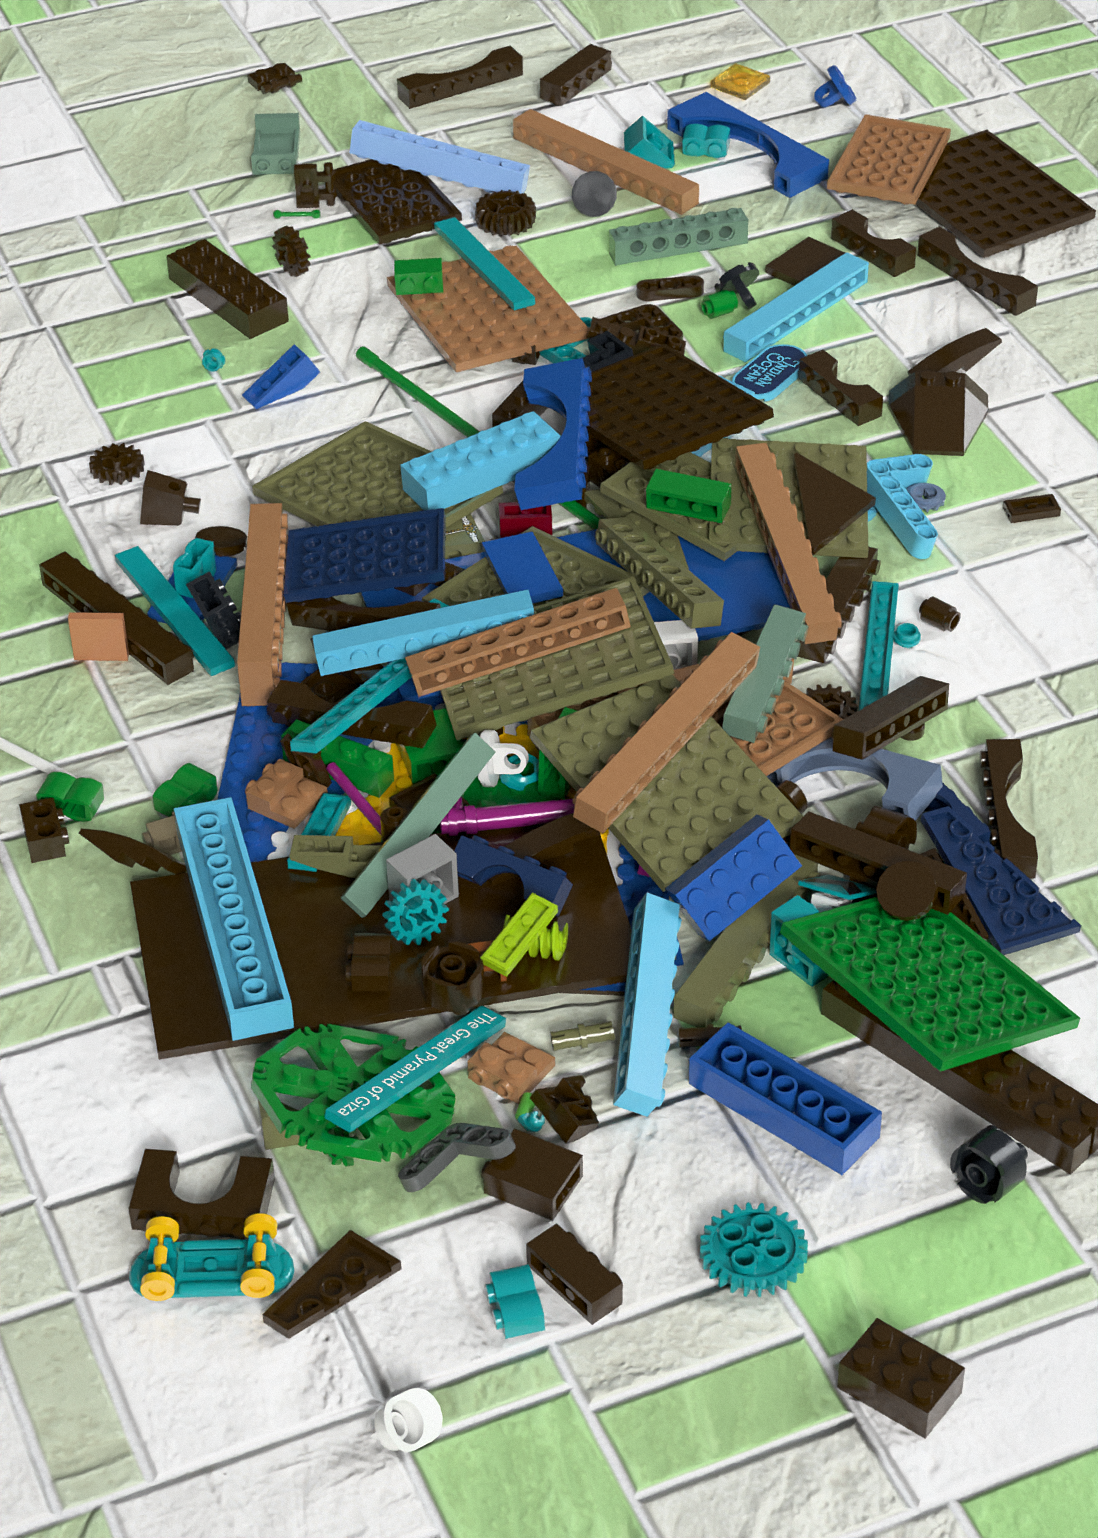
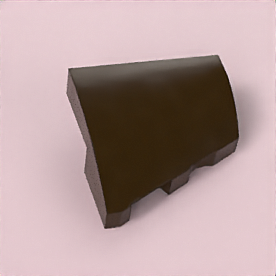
M582 1075L563 1077L557 1086L536 1089L530 1097L565 1144L586 1136L599 1124L597 1115L592 1109L591 1097L584 1095L581 1087L586 1083Z

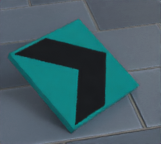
M830 874L798 882L800 886L847 900L877 894V888Z

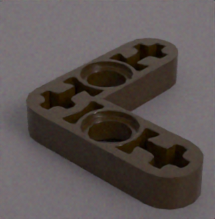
M645 304L601 318L612 324L628 327L632 331H638L642 325L654 328L670 336H677L683 340L682 330L659 307L653 304Z

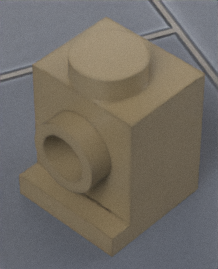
M172 812L171 817L146 824L147 832L142 833L143 843L169 855L182 852L177 836L174 812Z

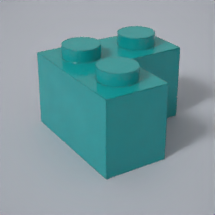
M797 895L771 912L770 955L813 987L829 975L780 933L782 922L819 913V910L813 904L808 903Z

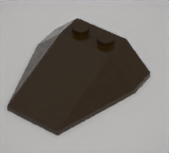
M930 370L915 371L889 390V410L913 454L964 456L988 414V394L966 373L955 371L933 372Z

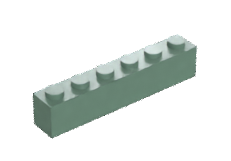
M774 604L756 643L760 647L757 667L734 691L724 713L722 729L729 736L754 743L759 732L764 733L768 721L766 716L767 714L772 715L775 708V695L780 696L784 686L783 677L788 678L793 664L791 659H797L801 646L799 642H804L809 628L808 625H805L806 613Z

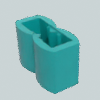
M702 124L687 125L682 139L683 154L697 157L706 155L713 158L727 156L730 144V128L723 125H712L709 127Z
M199 538L193 539L186 546L185 554L178 557L174 562L175 588L179 595L193 598L186 584L209 571L212 576L216 573L214 543L212 541Z
M529 1264L490 1272V1283L485 1284V1291L488 1303H495L496 1309L492 1310L496 1330L502 1329L505 1339L544 1331V1312Z

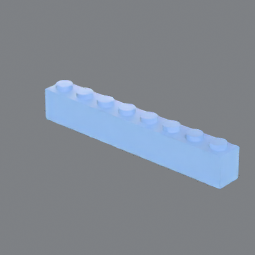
M359 120L352 129L349 153L355 154L359 158H370L377 160L381 164L399 166L403 170L411 169L420 172L422 175L437 176L444 181H455L467 187L482 188L489 193H492V191L500 192L501 189L503 191L510 189L512 192L518 190L520 194L526 191L530 165Z

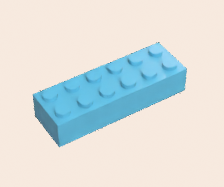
M534 411L525 413L520 417L503 422L488 430L481 431L478 434L458 440L453 444L400 464L403 490L424 511L448 508L514 481L517 473L542 459L556 445L561 436Z

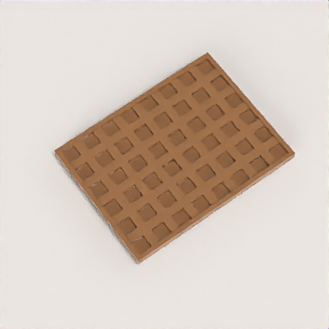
M505 246L500 250L489 251L535 296V305L515 311L463 258L451 262H442L443 293L396 295L395 276L387 277V286L455 372L525 355L524 352L530 354L532 353L531 346L536 345V352L589 339L587 338L589 328L517 246Z

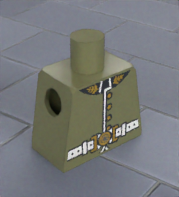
M471 513L446 527L445 560L483 552L482 542H485Z

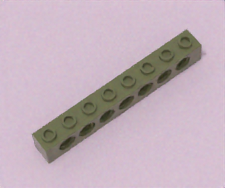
M628 517L599 519L598 529L595 533L597 545L691 629L721 626L724 600Z

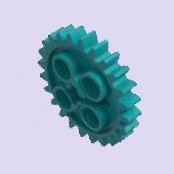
M748 1202L745 1210H741L735 1204L731 1214L722 1209L721 1219L712 1216L711 1225L704 1226V1235L700 1237V1259H703V1269H709L710 1279L719 1277V1287L729 1283L731 1284V1293H734L738 1288H742L743 1295L746 1297L750 1290H755L758 1297H761L762 1289H767L771 1295L775 1294V1286L786 1290L787 1280L796 1283L797 1273L803 1274L804 1264L807 1263L808 1240L804 1239V1229H798V1221L792 1220L788 1222V1212L782 1213L779 1216L776 1215V1206L772 1207L769 1212L764 1211L763 1203H760L757 1209H753L750 1202Z

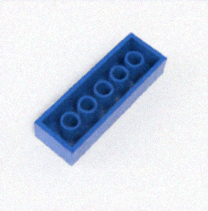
M729 1022L689 1058L690 1085L840 1175H843L880 1138L882 1111Z

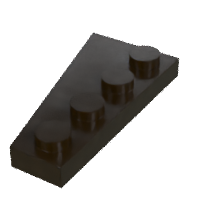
M349 1230L262 1314L263 1323L290 1339L402 1269L401 1260Z

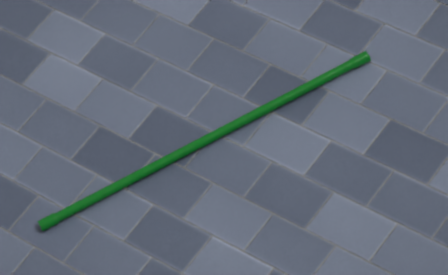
M362 346L357 350V359L383 375L467 438L480 432L381 360L370 349ZM577 501L558 503L593 530L598 529L600 518Z

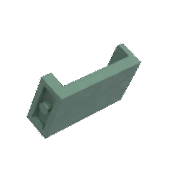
M299 113L255 114L256 133L254 152L251 154L253 175L294 174V164H298L300 144Z

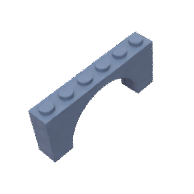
M831 737L767 776L777 786L785 780L795 783L804 777L825 771L844 770L859 772L873 777L885 786L887 790L882 797L883 808L905 814L915 821L943 786L940 764L880 749L865 759L860 760L833 752V740Z

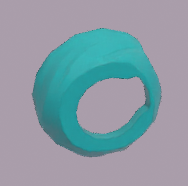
M516 754L507 759L512 764L521 763L520 758ZM528 754V762L533 764L534 773L528 776H522L521 774H499L501 782L509 788L523 791L527 784L538 781L539 759Z

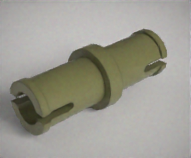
M612 1021L584 1026V1023L577 1024V1028L550 1032L553 1051L581 1046L583 1049L588 1048V1044L615 1040Z

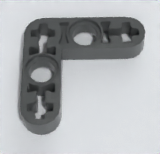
M455 1123L445 1128L399 1172L398 1177L405 1191L416 1192L427 1186L459 1154L496 1160L511 1154L516 1145L507 1129Z

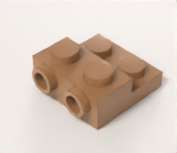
M279 759L274 765L271 763L267 764L262 776L257 781L251 780L245 790L248 809L293 829L316 808L323 793H328L326 786L305 778L303 768Z
M503 1032L492 1045L485 1042L467 1061L468 1078L477 1085H482L498 1093L502 1098L510 1099L519 1104L522 1094L530 1093L555 1067V1057Z

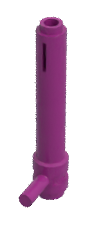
M460 797L440 822L441 835L448 834L449 837L458 836V833L466 832V835H472L483 830L545 825L574 813L575 804L573 799L475 808L474 805L463 806L462 798Z

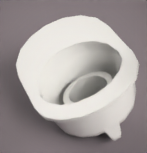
M421 1388L409 1389L389 1399L376 1413L374 1419L375 1432L370 1437L372 1440H379L385 1448L392 1451H414L432 1442L439 1435L442 1428L440 1406L434 1396L427 1390Z

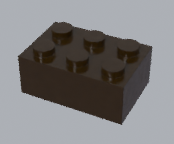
M876 1318L839 1362L837 1388L926 1439L962 1394L965 1367Z

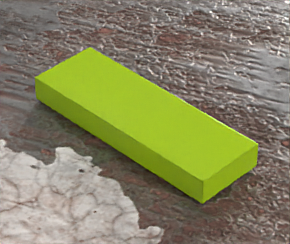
M532 893L480 957L483 960V965L507 977L558 913V906Z

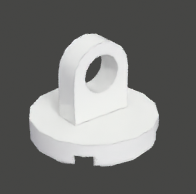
M484 730L480 734V737L496 751L478 774V779L483 787H495L499 774H519L524 770L529 760L528 752L524 747L514 743H500L498 733L495 730ZM511 753L516 754L520 758L521 763H510L507 760V755Z

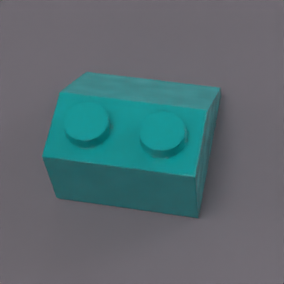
M643 115L624 131V151L662 168H673L675 166L674 142Z

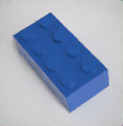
M757 814L667 886L665 890L675 903L680 904L679 909L697 934L710 941L802 867V865L769 819Z

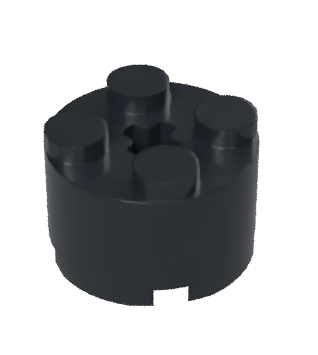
M989 1125L977 1132L952 1153L950 1168L952 1174L957 1172L961 1180L957 1184L968 1197L982 1204H987L989 1201H994L995 1203L1024 1180L1027 1172L1025 1159L1028 1157V1152L1021 1143L1015 1142L996 1126Z

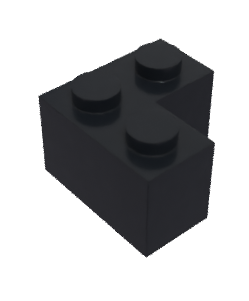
M607 330L587 340L590 354L583 357L585 367H589L590 371L593 372L634 355L632 348Z

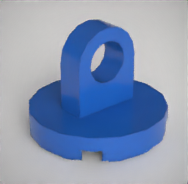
M836 65L828 67L827 71L831 80L816 90L814 99L821 107H828L842 97L849 105H852L857 98L851 87L847 85L845 77ZM829 93L827 97L822 99L825 94Z

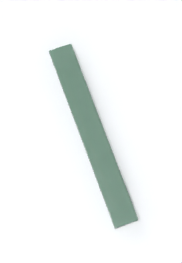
M476 733L470 735L341 896V899L362 918L370 912L388 889L386 859L427 839L496 753Z

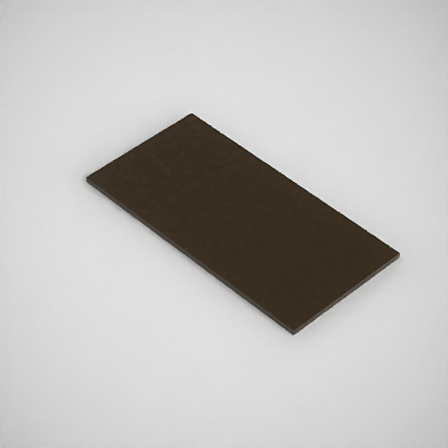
M543 825L483 830L472 835H466V832L458 833V836L449 837L448 834H435L453 851H455L461 836L472 839L473 835L485 839L489 842L488 846L498 849V846L504 847ZM601 835L573 843V852L546 860L548 870L550 866L561 869L567 873L566 878L573 884L559 916H555L547 925V929H551L554 921L558 922L559 931H563L566 923L568 924L567 945L562 958L554 960L551 952L548 959H544L540 951L536 957H530L529 951H527L509 973L507 981L503 982L500 981L498 972L494 970L484 972V995L473 1007L626 982L632 930ZM384 842L371 843V844H365V845H378V846H382V845L384 844ZM289 857L251 862L291 999L294 1028L234 1041L232 1040L188 873L131 881L130 885L158 1059L285 1039L299 1028L304 1033V1028L307 1026L312 1032L318 1033L320 1024L326 1027L327 1024L353 1028L446 1012L426 1004L424 1000L422 982V959L428 950L439 945V948L449 946L448 942L470 944L495 940L503 930L506 915H510L512 919L526 901L524 899L522 879L518 877L496 885H491L490 881L487 880L480 886L458 877L459 897L445 904L449 911L442 913V916L447 922L439 923L438 927L441 932L436 933L433 931L431 933V941L423 937L420 945L413 941L406 945L401 939L398 941L392 935V965L389 991H352L351 982H346L345 976L346 964H351L352 962L348 961V942L354 941L355 933H391L385 927L388 920L383 917V913L390 910L385 905V901H389L388 889L370 912L362 918L341 899V896L356 878L319 869L316 872L290 869L287 862Z

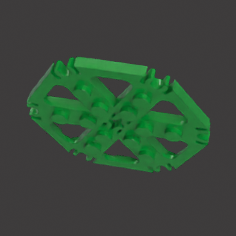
M320 1024L318 1033L312 1032L308 1026L304 1028V1033L301 1032L300 1028L256 1059L251 1081V1089L279 1133L281 1134L286 1130L285 1138L288 1139L292 1135H299L298 1145L301 1147L306 1145V1149L381 1162L382 1159L386 1162L390 1161L392 1152L397 1153L401 1159H405L406 1152L409 1157L412 1156L451 1124L456 1100L455 1093L440 1072H438L429 1079L434 1086L432 1089L416 1087L359 1126L358 1129L365 1140L329 1134L328 1132L337 1125L325 1119L327 1108L350 1094L351 1090H356L419 1048L416 1046L411 1050L405 1049L407 1040H399V1036L327 1024V1027ZM347 1039L366 1045L376 1044L381 1046L382 1049L357 1067L340 1040ZM299 1046L308 1052L319 1070L299 1067L295 1064H284L280 1061V1058ZM276 1093L315 1100L300 1111L294 1112L287 1110L283 1106ZM389 1113L427 1119V1121L416 1130L406 1132L397 1126Z

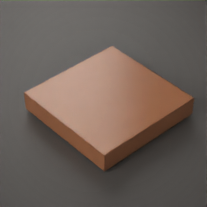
M69 613L68 623L74 660L128 661L129 649L124 613Z

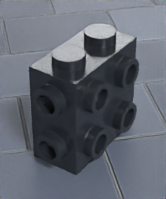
M209 571L187 583L186 586L222 646L227 650L239 643L241 615L239 612L233 613V611L237 610V607L230 595L223 596L228 592L220 578L215 581Z

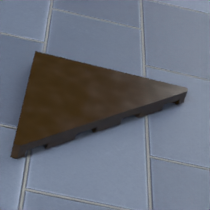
M796 452L793 463L795 464L797 485L800 491L807 539L811 542L812 555H814L875 505L876 497Z

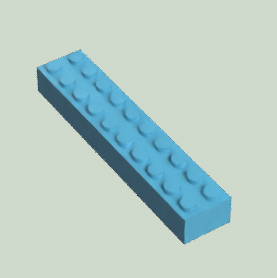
M232 797L174 808L177 836L232 1040L294 1028L291 999Z

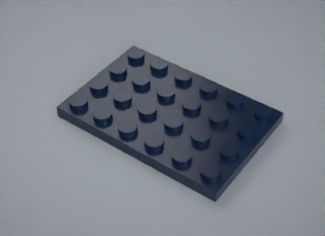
M444 508L289 530L283 594L285 602H302L310 599L329 598L345 594L353 595L359 592L381 591L387 588L408 587L416 584L444 581L446 515Z

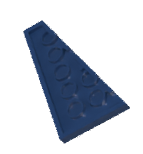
M949 806L922 813L920 821L945 864L967 872L965 893L988 933V938L993 947L1000 953L1007 955L1080 932L1082 926L1075 919L1070 920L1061 912V906L1055 901L1050 902L1039 892L1040 888L1007 858L1003 860L994 852L995 847L988 841L984 843L973 833V828Z

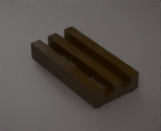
M1053 494L1003 501V509L1006 511L1010 523L1058 517L1061 514V508Z

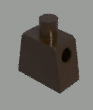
M147 470L143 485L140 524L179 526L182 524L185 512L199 514L201 499L187 497L188 484L186 481Z

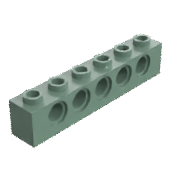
M730 208L725 211H711L706 214L687 215L682 218L664 219L652 223L644 222L628 227L620 226L609 230V255L616 266L747 244L749 220L742 208Z

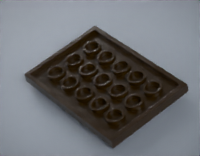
M373 159L333 169L336 173L334 187L337 189V197L379 245L388 244L401 238H409L418 233L430 232L435 229V222L454 217L459 222L462 221V213L428 176L422 175L418 171L411 169L403 170L399 166L381 164Z

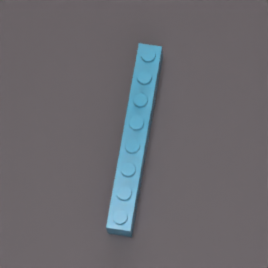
M846 252L725 330L723 352L746 363L764 349L772 346L868 282L869 262Z
M523 590L317 634L312 637L320 675L324 676L404 659L407 656L535 614L529 590Z
M646 893L634 909L613 1100L614 1106L646 1117L649 1116L655 1107L661 1106L665 1097V1089L662 1088L668 1068V1065L665 1063V1055L670 1045L667 1032L672 1022V1014L669 1011L675 994V990L672 989V981L677 972V965H674V959L679 949V941H676L682 921L679 917L680 904L650 893Z

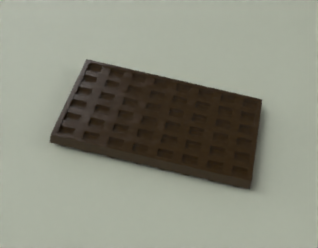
M989 130L948 142L916 202L919 208L983 258L1029 243L1041 237H1046L1069 227L1083 224L1086 221L1095 219L1096 216L1095 209Z
M666 344L659 345L591 372L592 382H589L591 396L588 397L590 411L587 412L589 426L586 427L588 433L643 470L653 469L660 463L675 460L680 455L697 451L702 446L719 442L724 437L739 434L744 429L761 425L764 421L774 418L772 407Z

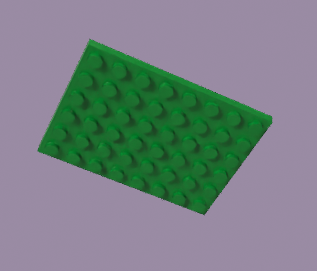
M878 897L782 922L780 933L792 945L796 946L810 958L812 962L825 971L833 980L848 991L851 996L855 997L940 1072L1078 1028L1081 1018L951 912L947 915L931 909L919 919L903 921L888 915L880 905Z

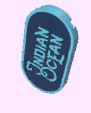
M779 344L770 346L733 376L732 382L755 392V398L764 399V402L770 401L799 378V360L807 356V354L799 347L793 345Z

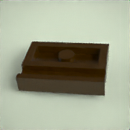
M287 733L280 742L289 763L303 768L305 778L328 788L332 781L327 772V766L321 758V751L318 753L291 751L290 741L292 737Z

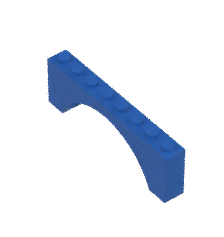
M704 92L668 109L667 129L680 137L684 136L686 126L690 124H702L707 127L723 125L730 128L731 139L751 144L765 152L777 166L774 171V190L788 198L828 179V158L708 92Z
M583 358L524 369L523 385L529 404L545 406L559 412L566 418V426L559 441L542 459L516 474L514 490L521 510L582 499V488H586L584 472H587V465L584 457L588 456L585 442L589 440L586 427L589 426L587 413L590 411L588 397L591 396L589 382H592L590 368L585 367Z

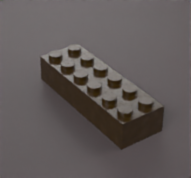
M206 239L196 241L190 246L178 249L176 252L167 255L169 280L249 339L289 322L287 298Z

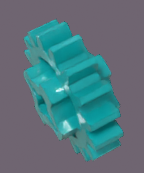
M412 879L410 887L401 883V891L399 893L396 891L391 892V895L394 897L393 901H385V905L390 909L383 913V917L388 920L385 927L391 932V935L398 941L401 939L406 945H409L411 941L420 945L423 937L431 941V933L433 931L436 933L441 932L438 927L439 923L447 922L442 916V913L449 911V908L443 904L447 898L437 886L431 885L424 879L421 883Z

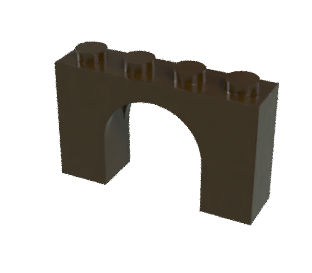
M145 1149L128 1208L132 1230L146 1232V1224L152 1218L169 1217L179 1224V1234L231 1237L246 1240L248 1239L244 1235V1222L246 1218L253 1214H267L275 1181L273 1159L240 1156L231 1189L215 1201L198 1204L184 1201L174 1194L180 1173L177 1151Z

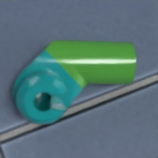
M523 1093L515 1113V1118L526 1131L538 1132L544 1125L545 1118L543 1114L540 1117L537 1116L538 1111H533L535 1104L530 1099L532 1093Z

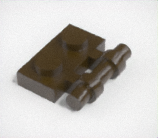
M285 62L277 63L266 69H258L254 73L247 75L248 83L257 91L261 90L263 94L269 92L273 94L279 92L281 88H291L296 86V83L302 82L301 74L295 75V71Z
M331 162L324 163V170L317 172V164H294L297 208H320V200H326L328 206H334L337 189L334 187L336 173L333 170V164ZM318 182H325V188L319 189Z

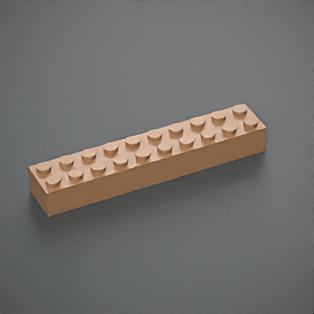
M282 503L250 504L237 660L242 706H268L267 701L279 684L280 677H282V644H284L283 628H285L284 612H286V602L283 594L288 544V514L283 513Z

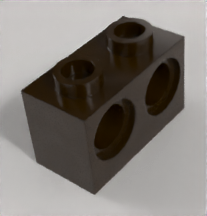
M54 798L19 804L31 863L65 857L64 845L70 844L67 828L60 827L65 825L62 808L56 809Z

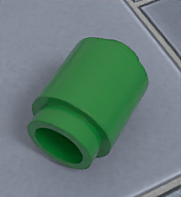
M722 290L706 295L701 303L703 314L710 319L732 313L738 307L737 296L732 290Z

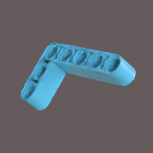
M922 454L870 460L867 462V493L876 497L874 506L913 557L918 559L929 558L938 532L906 489L913 484L927 483L933 465L932 460Z

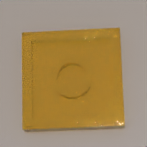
M735 63L710 81V88L747 100L770 83V76Z

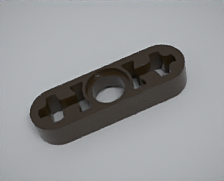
M699 276L647 279L639 281L636 285V296L642 301L699 297L704 293V279Z

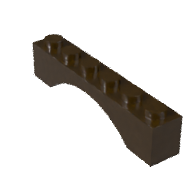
M509 45L492 50L480 62L461 70L431 74L414 73L397 78L398 98L411 109L522 76L523 56Z
M940 226L919 236L917 256L1011 314L1017 316L1036 306L1038 286L1023 276L996 272L973 262L960 250L956 242V236Z
M334 597L286 603L293 626L329 631L441 608L440 603L417 600L389 607H359L343 603Z
M280 680L267 701L272 721L285 725H292L296 719L312 724L335 706V704L325 701L313 693L305 683ZM403 701L371 709L341 734L424 748L437 724L432 705Z
M986 739L985 751H980L979 761L980 768H985L982 771L983 787H988V789H985V806H990L987 821L988 826H993V829L990 831V844L996 846L994 852L1003 860L1007 858L1028 878H1036L1038 853L1035 836L1025 830L1014 818L1006 800L1012 787L1021 779L1023 763L1020 739Z

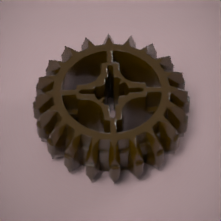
M501 189L500 192L492 191V194H485L484 197L479 198V202L476 203L475 220L479 225V229L484 230L485 233L491 232L493 236L498 234L501 237L503 235L510 237L512 234L519 235L520 232L525 233L527 229L532 228L536 219L535 202L532 201V197L527 196L526 193L520 194L518 190L512 192L510 189L508 191Z

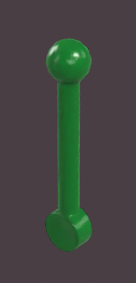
M275 210L273 216L276 219L290 216L320 218L321 212L319 210H313L312 212H281L280 210Z

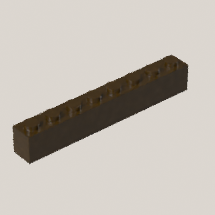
M64 551L39 564L42 585L77 613H124L129 655L165 684L170 685L194 671V654L188 645H184L172 632L166 631L155 619H151L140 607H136L123 594L115 591L108 582L101 580L94 571L87 569L77 558H73Z

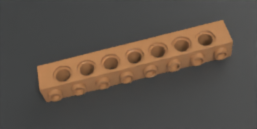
M614 588L407 656L405 659L417 695L421 697L630 628L631 625L626 605L618 589Z

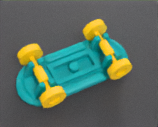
M253 1214L246 1218L244 1222V1235L248 1240L223 1239L176 1242L179 1237V1224L174 1219L155 1217L146 1224L145 1236L150 1242L149 1247L137 1256L132 1263L129 1281L137 1294L153 1301H163L169 1298L220 1296L262 1298L285 1289L292 1281L295 1270L293 1259L289 1252L272 1241L277 1235V1221L270 1215Z

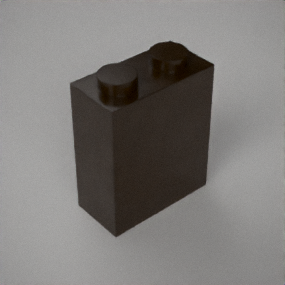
M514 1128L510 1133L516 1145L514 1151L504 1158L488 1160L482 1169L481 1178L484 1180V1194L553 1221L583 1177V1155Z

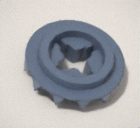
M917 483L906 489L919 508L927 513L930 509L938 511L939 507L944 506L946 495L944 490L937 485Z

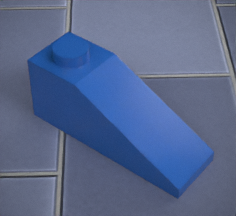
M294 344L242 396L254 408L258 409L304 389L320 371L309 357Z

